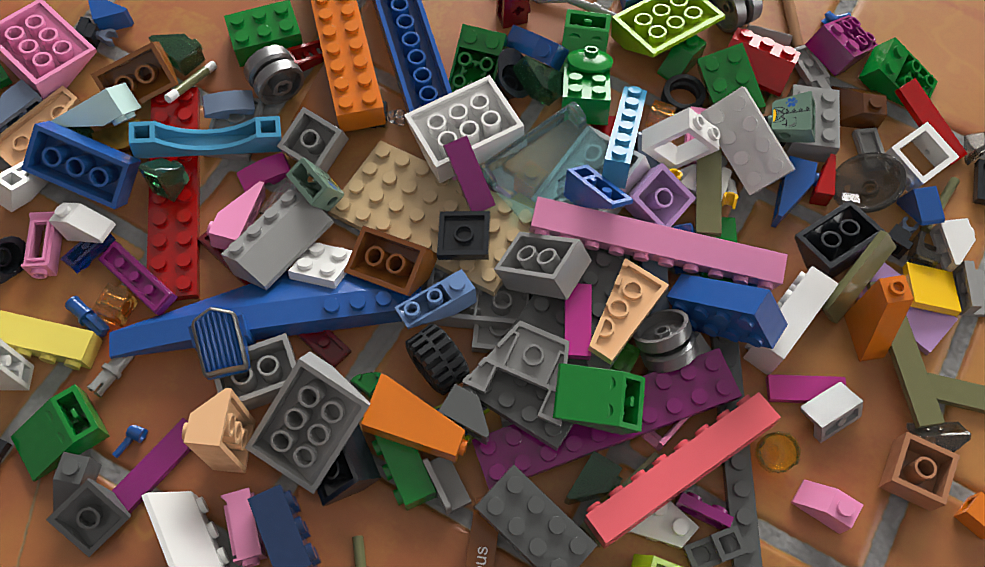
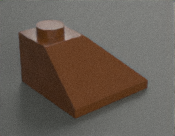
M831 86L832 89L839 90L841 127L859 129L879 128L887 116V98L885 95L874 90Z

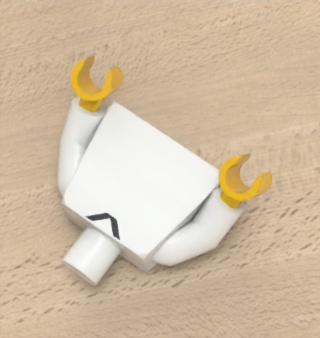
M722 156V207L730 205L735 210L738 201L736 183L731 179L732 171L725 167L728 160ZM691 164L681 170L669 169L696 197V164Z

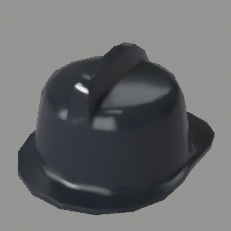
M506 48L499 54L498 73L494 80L507 101L513 98H525L530 92L527 61L514 48Z
M8 236L0 239V284L24 270L21 264L24 262L26 243L19 237Z

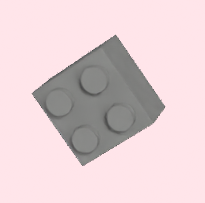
M303 107L277 147L296 162L303 157L327 173L349 138L343 130Z

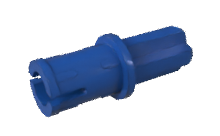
M78 296L71 297L65 303L66 309L78 318V323L81 326H86L99 337L107 335L110 328L97 316V311L94 308H89Z

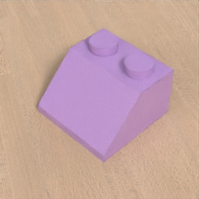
M661 163L651 168L630 190L627 195L633 198V204L624 207L637 220L671 227L696 197Z

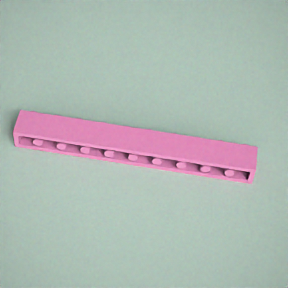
M537 197L529 232L534 234L580 239L584 247L589 250L601 248L609 250L608 253L615 256L627 254L633 256V259L637 261H657L658 265L671 268L674 265L683 267V271L688 273H698L700 271L708 273L710 278L723 279V277L733 279L732 282L736 284L747 285L751 283L758 285V288L773 290L783 284L788 254L542 197Z

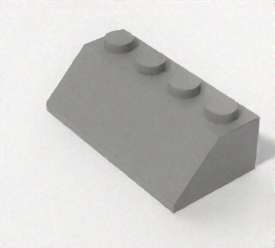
M289 189L259 219L250 225L241 236L232 242L221 255L235 276L267 290L334 222L322 209L312 206L301 193Z

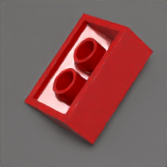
M738 27L728 47L743 43L759 88L780 97L801 53L790 46L780 45L770 38H763L754 34L751 30Z

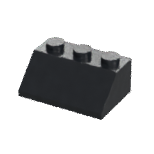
M849 200L797 233L794 238L806 268L809 270L813 266L833 279L854 265L875 236L881 230H885L855 203Z
M359 424L317 488L323 506L361 492L381 478Z

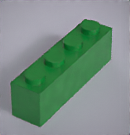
M374 435L376 440L371 441L377 457L383 455L386 464L382 465L387 480L393 479L397 489L392 491L398 505L404 504L408 511L436 498V490L418 450Z

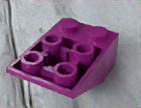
M848 15L824 24L806 42L805 46L834 76H837L872 52L873 48L878 44L871 33L865 32L860 27L861 23L858 19Z

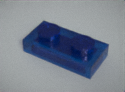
M109 233L103 243L80 241L60 259L78 274L82 269L87 268L91 261L99 254L105 252L116 239Z

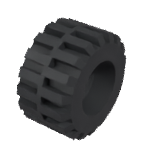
M434 323L429 324L405 341L406 350L411 360L429 385L441 395H446L451 391L454 384L459 385L468 374L470 375L468 364L458 347L447 333Z

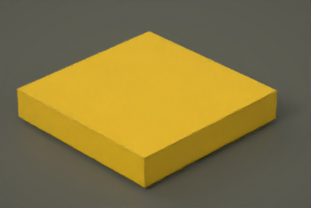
M909 262L905 263L902 267L903 274L914 298L910 307L956 317L962 312L952 272Z

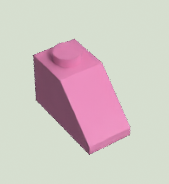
M805 479L791 501L793 505L838 534L852 528L863 507V504L839 489Z

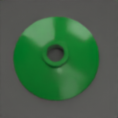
M594 46L574 50L567 57V62L572 68L586 73L605 72L613 66L612 57Z

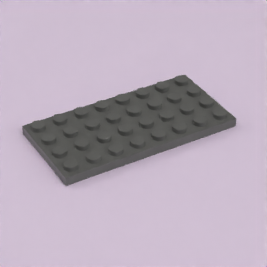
M601 248L598 250L586 249L592 261L578 282L579 284H592L591 340L624 260L609 254L608 251ZM534 294L508 332L519 321H523L564 339L565 300ZM591 352L590 360L568 359L567 364L610 369L618 356L610 365ZM497 369L486 394L474 390L477 393L476 395L479 396L482 405L555 451L558 450L574 423L562 421L561 427H557L539 419L537 415L548 391Z

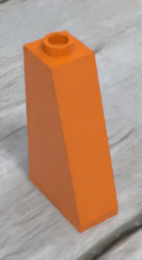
M905 275L879 278L844 315L859 362L881 359L886 356L914 300Z
M380 375L370 400L371 405L365 412L361 422L364 432L455 463L459 455L464 456L469 440L465 439V430L387 375Z

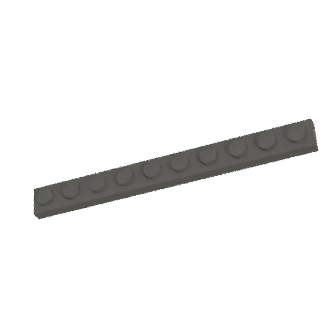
M710 336L711 350L720 348L742 394L740 399L717 407V415L727 409L730 412L738 407L736 405L737 402L744 397L739 341L733 342L727 338ZM749 444L722 464L726 510L728 511L727 514L734 517L731 527L737 525L749 551L744 555L731 559L732 567H763Z

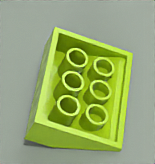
M643 0L612 16L611 37L626 50L655 57L722 21L726 15L708 0Z

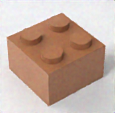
M905 432L893 440L879 488L929 511H933L946 505L960 455L909 432Z

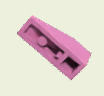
M259 181L217 213L214 222L211 221L207 228V235L210 238L212 247L226 250L232 242L255 222L266 197L264 182Z

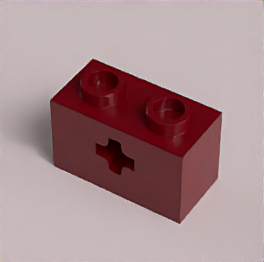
M497 0L496 14L503 29L512 27L513 24L517 26L528 23V13H531L529 0Z

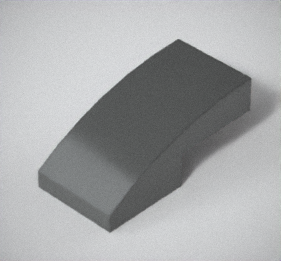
M737 525L682 547L690 567H714L749 552Z

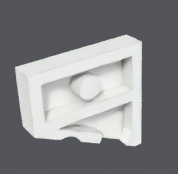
M670 501L627 533L638 534L646 537V539L655 542L660 541L668 546L681 549L698 530L699 526Z

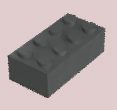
M515 465L511 466L473 507L533 567H579L597 546L580 527Z

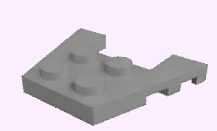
M519 321L501 339L496 348L478 363V366L472 373L464 378L463 385L486 394L497 369L548 391L537 417L557 427H561L562 420L554 419L553 411L559 363H568L569 341Z

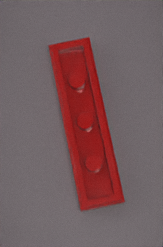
M916 78L894 91L918 127L928 122L959 156L950 165L968 154Z

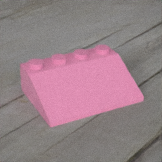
M36 0L0 20V60L17 77L37 92L42 100L62 85L67 88L97 52L94 46L44 0Z

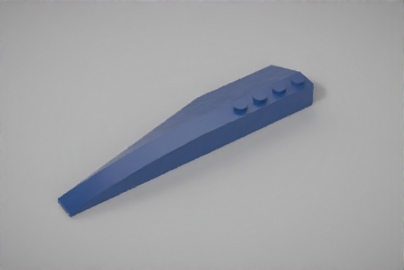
M285 271L267 290L251 283L160 316L109 332V357L112 359L194 348L187 323H191L209 307L231 310L234 313L241 311L248 320L251 334L256 340L273 338L284 333L287 336L302 333L323 332V330L331 331L401 322L402 319L394 307L419 294L422 290L419 287L409 297L350 274H346L338 286L333 289L289 279V273Z

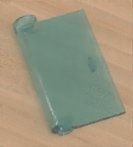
M572 101L481 164L480 168L486 183L493 188L518 218L525 223L533 216L537 197L556 201L564 195L567 169L583 165H589L595 171L601 169L604 166L608 144L586 123V116L576 102Z

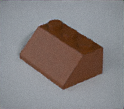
M151 42L91 74L100 91L126 83L139 104L178 85L172 63L160 42Z
M363 225L344 272L410 297L430 278L437 261V253L425 246Z

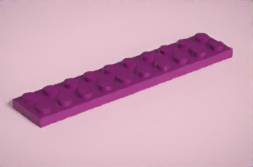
M720 348L698 355L691 363L678 370L664 373L653 372L642 376L645 377L641 432L619 435L574 424L557 451L514 424L489 433L487 445L472 439L489 490L513 465L529 478L740 399L742 394Z

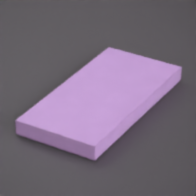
M884 263L870 282L877 281L879 278L900 276V274ZM867 287L856 298L857 301L867 292ZM910 307L906 314L918 349L926 356L958 320L955 316Z

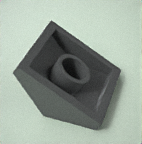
M88 478L46 520L84 554L90 557L131 515L114 492Z

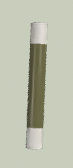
M210 61L164 95L165 100L168 103H172L217 69L216 63Z

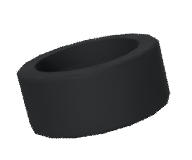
M688 74L672 76L664 85L661 94V105L670 116L691 106L702 108L706 98V88L694 76ZM676 89L690 91L695 96L696 102L681 104L675 101L670 93Z

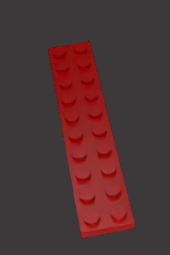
M198 87L190 88L172 103H168L164 98V95L172 89L151 99V121L178 128L200 130V91ZM200 156L150 158L147 269L177 296L175 301L199 299Z

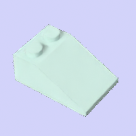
M122 83L102 90L51 122L63 127L105 126L110 123L116 126L137 116L135 111L142 107L127 84Z

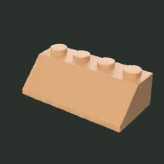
M225 388L190 413L189 420L182 429L183 443L212 470L245 473L250 452L245 447L253 435L256 421L231 388Z

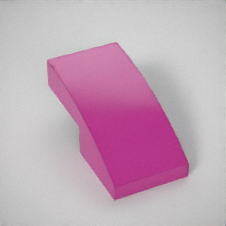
M278 153L261 159L236 174L244 192H246L259 181L264 182V185L268 182L273 185L277 184L287 177L286 174L291 170V167L285 155Z

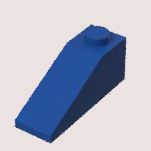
M514 24L508 34L507 47L514 48L520 53L560 71L569 52L568 49Z
M789 156L796 170L780 179L771 227L776 228L808 193L811 186H816L819 179V173L816 172L817 162Z
M589 165L567 169L563 196L574 205L585 208L614 209L633 204V198Z

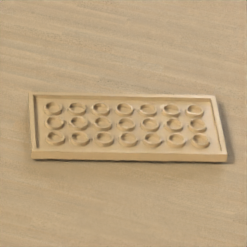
M380 140L342 190L344 197L328 211V214L360 231L364 225L425 246L437 253L440 211H470L457 179L453 180L450 178L439 183L427 161ZM490 190L496 205L484 210L490 211L489 260H438L437 258L434 267L449 275L462 269L474 287L495 296L503 282L494 268L519 232L532 233L529 232L534 210Z

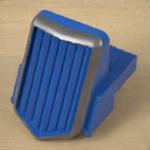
M209 307L191 323H187L192 345L198 353L202 373L206 379L212 380L247 372L250 369L248 346L256 344V339L249 331L248 320L241 311L234 313L231 310Z

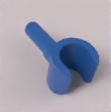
M828 11L821 22L827 24L842 17L851 16V13L835 15Z
M137 425L129 426L126 431V438L112 455L118 458L133 440L139 443L143 442L148 434V430Z

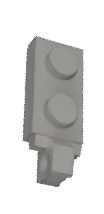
M805 45L794 48L797 52L801 53L796 62L795 69L806 86L832 89L829 85L831 84L829 81L830 75L821 61Z

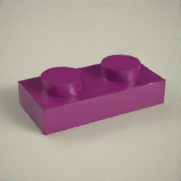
M682 492L674 503L682 512L721 531L730 528L734 519L733 516L727 514L728 511L725 508L715 504L710 506L702 502L700 496L691 492Z

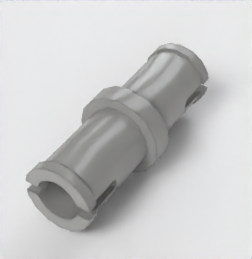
M135 356L112 358L108 364L104 363L101 367L103 370L87 386V389L91 392L95 391V395L102 397L114 380L120 379L122 376L121 372Z

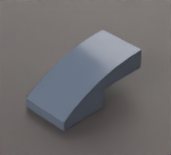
M252 90L223 91L202 97L204 118L228 119L230 114L253 115L255 111Z

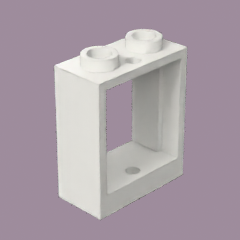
M689 107L642 130V151L659 163H663L668 169H678L718 151L720 132L716 126L709 123L702 115ZM687 133L695 137L679 146L670 142Z
M926 122L891 147L879 160L898 180L901 186L909 192L926 183L958 159L959 156L936 130ZM911 141L935 167L924 176L900 151Z

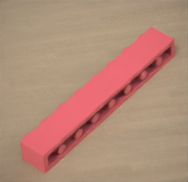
M758 392L753 397H750L749 394L737 402L736 405L738 407L731 412L729 409L723 411L716 417L717 422L712 426L705 424L695 432L696 437L691 441L687 439L682 440L673 448L675 450L674 453L668 457L665 454L661 455L652 463L654 467L645 472L642 469L633 475L630 479L632 482L626 487L619 485L608 494L610 498L605 502L596 501L586 509L588 514L585 515L584 522L604 549L774 427L781 417L761 393Z

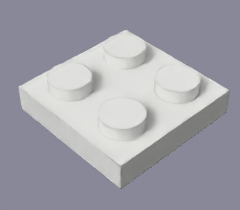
M314 242L288 270L289 279L335 289L347 274L344 270L353 250Z

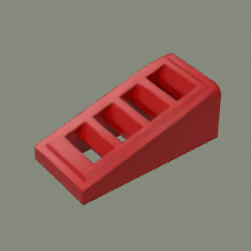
M319 39L287 48L302 72L324 62L323 54H319L316 50L319 48L322 52Z
M830 154L823 164L818 182L809 198L810 204L827 206L835 195L836 154Z

